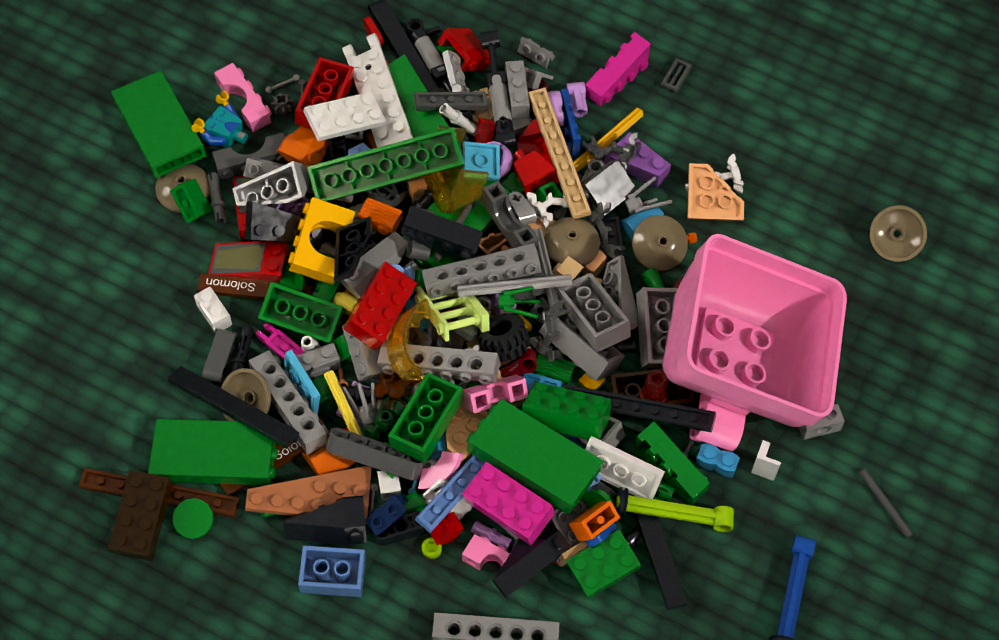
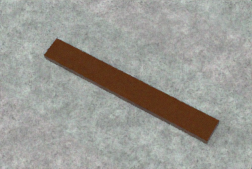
M84 468L79 488L122 497L128 476ZM173 485L168 506L177 507L186 499L196 498L206 502L212 509L213 514L236 518L240 497Z

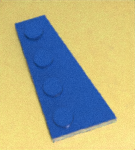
M568 88L561 89L562 112L565 123L563 133L564 137L568 138L566 145L569 153H571V158L577 159L580 153L581 137L580 134L578 135V126L575 123V114L572 111Z

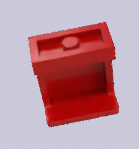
M446 28L437 41L440 46H453L464 59V63L461 66L462 71H484L490 65L488 50H483L482 43L470 28Z

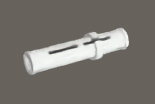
M447 103L440 107V114L447 117L452 124L460 126L466 132L476 137L477 125L464 117L462 112L453 109Z

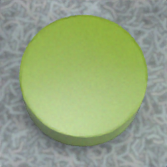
M432 537L425 539L422 543L423 555L429 559H435L440 556L442 545L437 546Z

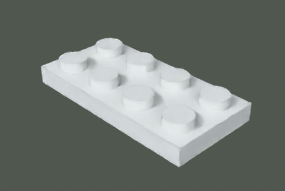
M372 92L307 106L303 111L318 141L384 126L386 123Z
M593 436L590 437L585 450L604 461L599 473L602 475L601 480L618 488L622 487L623 490L628 488V493L636 497L654 498L665 471Z

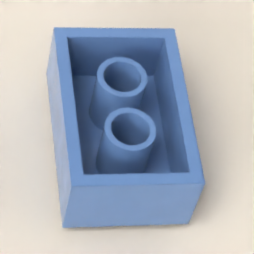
M303 546L298 583L300 593L362 597L366 563L365 550Z

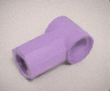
M567 83L566 89L568 88L572 111H574L576 118L583 117L588 112L585 99V83Z

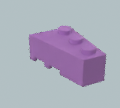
M629 132L617 145L624 147L626 144H630L629 136L632 134ZM641 142L642 145L637 147L635 157L628 163L629 167L626 173L644 183L655 177L656 180L650 185L657 188L669 177L671 164ZM610 153L605 155L604 165L609 161L619 160L618 155L621 154Z

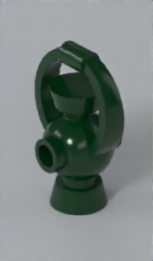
M405 394L401 399L408 404L412 397ZM387 396L382 400L379 412L375 415L374 424L363 427L369 438L378 440L381 436L380 433L387 434L391 432L405 409V406L400 401L396 400L392 406L393 409L390 410L384 409V407L394 399Z

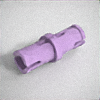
M479 521L474 523L471 530L472 533L478 536H485L491 541L490 543L497 546L501 545L507 550L513 540L497 532L496 528L492 529Z

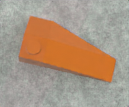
M300 126L296 131L285 137L277 152L289 163L295 161L306 165L307 168L322 161L329 145V140L318 141L312 129Z

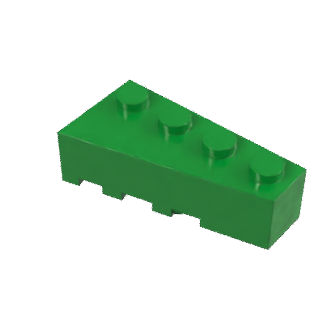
M654 421L637 436L634 452L643 461L665 471L662 479L674 487L675 491L689 505L695 503L708 490L710 483L707 477L698 471Z

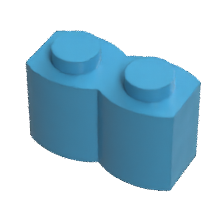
M702 444L697 455L696 465L704 470H714L723 477L732 478L740 458L730 451H720L714 445Z

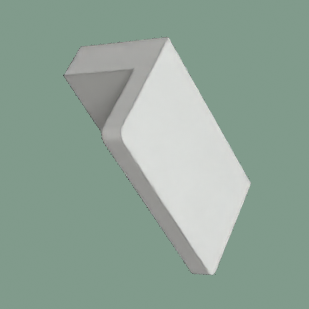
M763 440L751 473L774 481L781 462L766 457L770 443Z

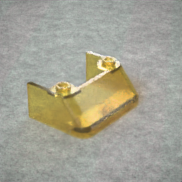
M438 126L437 131L452 127ZM455 128L461 148L466 129ZM459 166L423 177L440 212L450 214L477 201L481 197L489 173L462 170Z

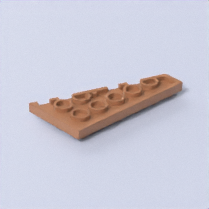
M363 466L247 489L245 511L295 516L305 511H314L318 509V506L324 504L325 506L332 504L342 497L363 495L365 519H367L372 467Z

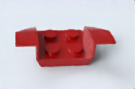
M534 119L519 137L517 151L522 149L526 155L532 151H537L553 166L537 119ZM556 172L555 179L552 180L555 184L559 183Z

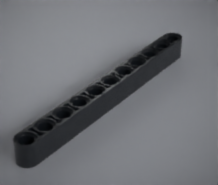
M379 0L368 5L372 19L395 58L398 59L405 54L428 92H441L387 1ZM444 116L450 128L454 127L456 129L460 148L462 149L463 141L469 142L464 129L456 124H452Z

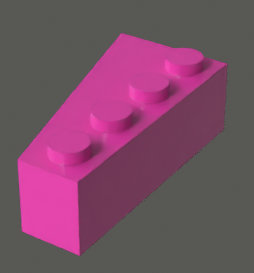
M636 32L630 36L632 39L628 44H622L616 57L611 56L607 60L605 69L600 68L585 84L586 96L599 107L604 103H608L616 92H620L626 83L633 81L640 71H644L649 64L648 58L651 44Z

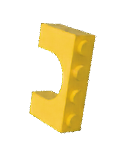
M312 197L310 202H306L302 213L305 214V217L300 220L298 225L300 234L295 236L293 242L295 251L290 253L288 263H290L289 271L333 285L335 282V259L318 253L310 243L309 234L313 230L320 228L336 232V229L353 223L355 211Z

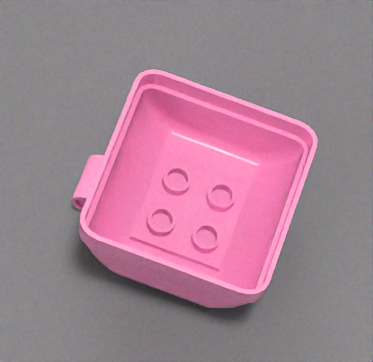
M722 234L712 235L697 250L694 261L685 273L675 294L663 358V371L667 379L674 384L701 393L698 409L716 412L712 433L690 429V439L720 447L722 451L733 452L741 440L745 418L749 412L787 426L802 427L818 423L832 411L847 303L845 288L838 280Z

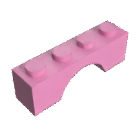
M231 63L214 72L216 83L222 91H226L229 95H239L247 101L241 111L243 121L252 133L271 123L270 115L272 113L269 107L263 105L261 96L253 91L251 82L244 79V74L240 68H236L234 63Z

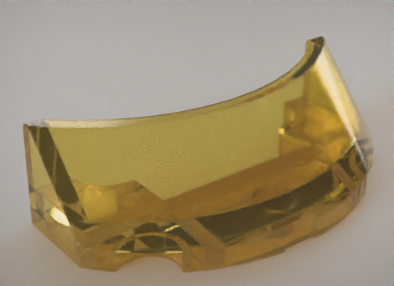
M428 299L420 301L404 312L397 319L388 336V358L391 366L402 380H423V368L415 364V360L411 358L408 352L407 345L410 327H420V321L423 318L430 319L431 308Z

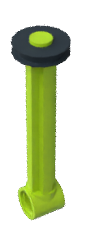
M622 487L619 488L615 501V509L621 515V518L624 517L627 511L712 525L713 529L719 532H730L733 530L734 509L728 506H717L714 509L630 496L628 495V488L623 490Z

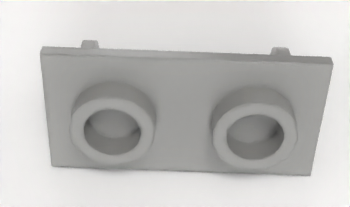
M521 38L517 52L547 69L549 61H553L555 58L553 52L541 48L540 45L531 41L530 38Z

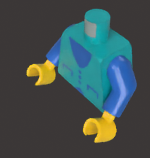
M222 91L221 96L218 94L215 99L217 103L223 104V107L219 106L205 123L202 119L198 118L191 126L192 131L200 132L201 139L210 146L228 148L235 140L244 144L248 138V134L242 132V120L231 103L227 102L229 94L226 91Z

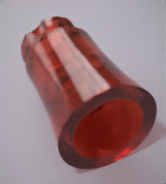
M660 370L651 371L640 391V398L666 402L668 381L665 373H662Z

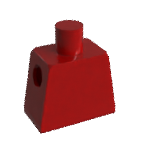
M520 149L514 153V158L517 160L513 163L514 174L525 195L555 179V168L537 151H532L526 155Z

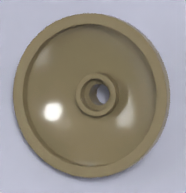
M188 164L160 176L155 186L158 201L166 209L181 213L170 190L181 184L179 181L184 180L186 182L192 179H196L205 198L208 200L210 189L207 173L196 165Z
M899 205L891 206L879 212L872 221L869 234L870 241L874 250L881 257L894 262L907 261L915 257L923 249L927 239L926 224L921 215L912 208ZM895 230H898L900 232L899 237L894 236L893 233Z
M655 215L643 220L636 227L632 237V249L637 260L648 269L654 268L656 271H667L676 267L684 259L688 248L687 235L683 227L675 219L664 215ZM661 238L665 239V245L660 243Z
M572 217L559 219L548 227L544 235L549 259L555 264H562L569 256L582 266H585L592 262L599 252L600 238L597 230L589 222L580 218L574 220Z
M242 368L233 371L227 376L221 389L262 412L268 413L271 404V391L268 382L262 374L253 369ZM223 413L228 421H236Z

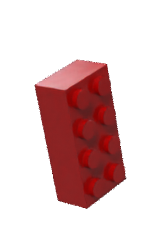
M319 57L295 110V124L312 129L303 112L305 107L346 98L353 83L354 67Z
M385 261L376 269L342 329L373 350H376L384 343L417 282Z

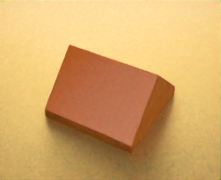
M326 445L308 455L305 451L302 452L303 457L316 475L347 470L357 463L328 452Z

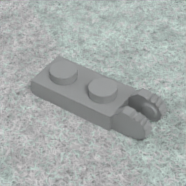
M449 50L444 51L442 55L452 91L470 92L469 88L465 85V75L460 66L461 60L459 55Z

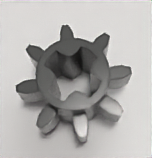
M280 92L278 95L273 96L271 108L275 109L276 115L279 113L285 116L288 112H292L293 99H290L289 94Z

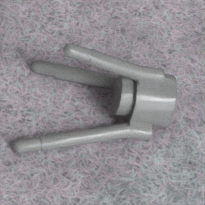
M655 177L651 178L632 194L627 195L628 200L624 202L630 214L672 203V200L651 204L658 199L654 198L642 202L640 197H635L656 180Z
M357 383L363 404L359 409L347 389L342 387L346 398L356 413L357 419H361L362 424L374 422L375 415L378 413L374 383H371L372 407L371 404L366 402L361 383Z

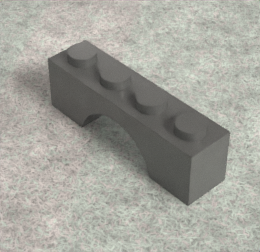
M284 133L265 137L263 147L253 154L242 155L236 153L230 147L212 152L219 178H231L244 173L247 158L251 156L280 164L285 163L287 160L277 152L285 139Z
M497 181L482 188L479 200L511 247L517 248L533 243L537 247L538 236L530 225H523L516 218L509 203V195L500 182Z

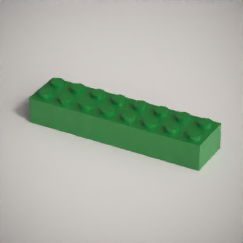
M452 127L311 165L307 168L315 198L329 202L463 166L465 163L456 129Z

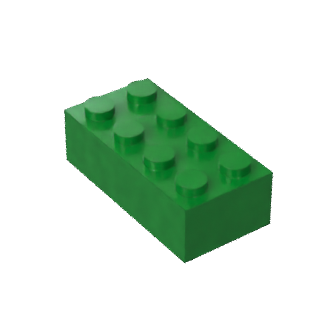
M271 282L258 319L331 344L338 336L347 309Z
M427 372L388 435L390 447L426 463L464 400L463 388Z
M535 382L522 405V411L555 432L588 440L593 436L600 440L610 419L611 399Z

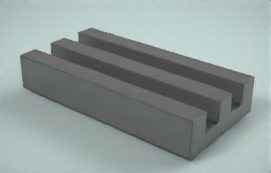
M676 58L661 82L660 87H665L667 91L672 90L674 94H677L692 65ZM680 64L670 84L667 83L676 66ZM686 67L676 86H673L683 68Z

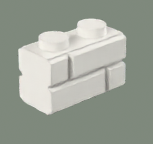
M211 287L194 295L196 306L215 334L218 329L224 330L232 325L229 313Z

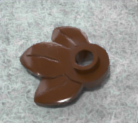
M382 373L380 383L375 386V395L378 398L388 395L392 399H401L405 395L404 387L411 385L413 381L409 376L396 373Z

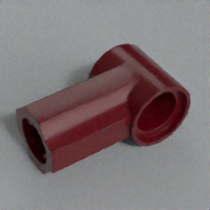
M528 348L522 356L517 357L499 369L503 378L515 374L522 376L525 373L534 372L537 367L536 352Z

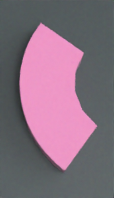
M443 451L435 465L422 469L418 489L428 490L439 479L448 480L450 477H453L460 466L463 454Z

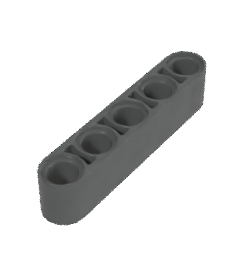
M341 428L331 429L326 445V450L332 454L409 480H418L424 462L391 448L389 444Z

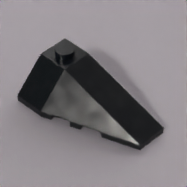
M370 216L336 229L335 282L354 276L372 232V218Z
M363 495L342 497L327 506L324 504L318 506V509L314 511H305L283 520L284 534L287 540L341 545L367 543Z
M546 525L531 546L519 538L507 560L493 579V583L506 598L572 546L558 529Z

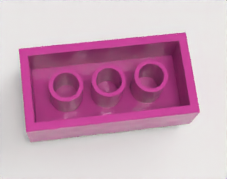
M488 462L483 465L462 493L468 504L530 546L555 514L550 503Z

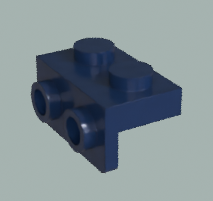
M393 494L386 499L382 506L374 509L371 515L365 519L374 534L380 535L407 512L404 505L409 500L404 494Z

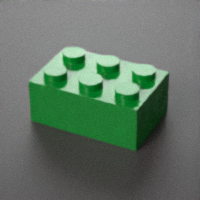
M620 529L607 536L599 544L588 547L566 561L587 599L641 568L640 562Z

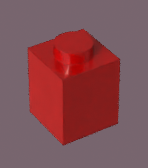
M451 512L446 515L430 534L438 546L452 542L464 528L455 512Z

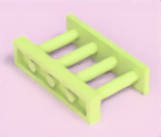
M420 286L416 287V305L420 306L436 328L438 335H441L445 341H449L450 330L470 325L478 326L482 332L490 331L489 313L475 296L459 297L457 293L429 299ZM450 296L455 297V299L446 300L434 304L432 303V301ZM459 305L460 307H463L460 309L451 310L443 313H440L438 311ZM464 315L470 316L469 318L447 323L446 321L448 319Z

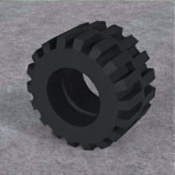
M513 313L498 314L495 317L489 318L490 331L482 332L478 328L477 338L482 351L498 353L500 362L505 363L515 360L517 357L522 356L528 350L527 347L530 346V338L524 320L519 315L515 316Z

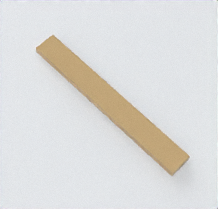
M546 88L528 92L531 106L573 220L591 215L589 204Z

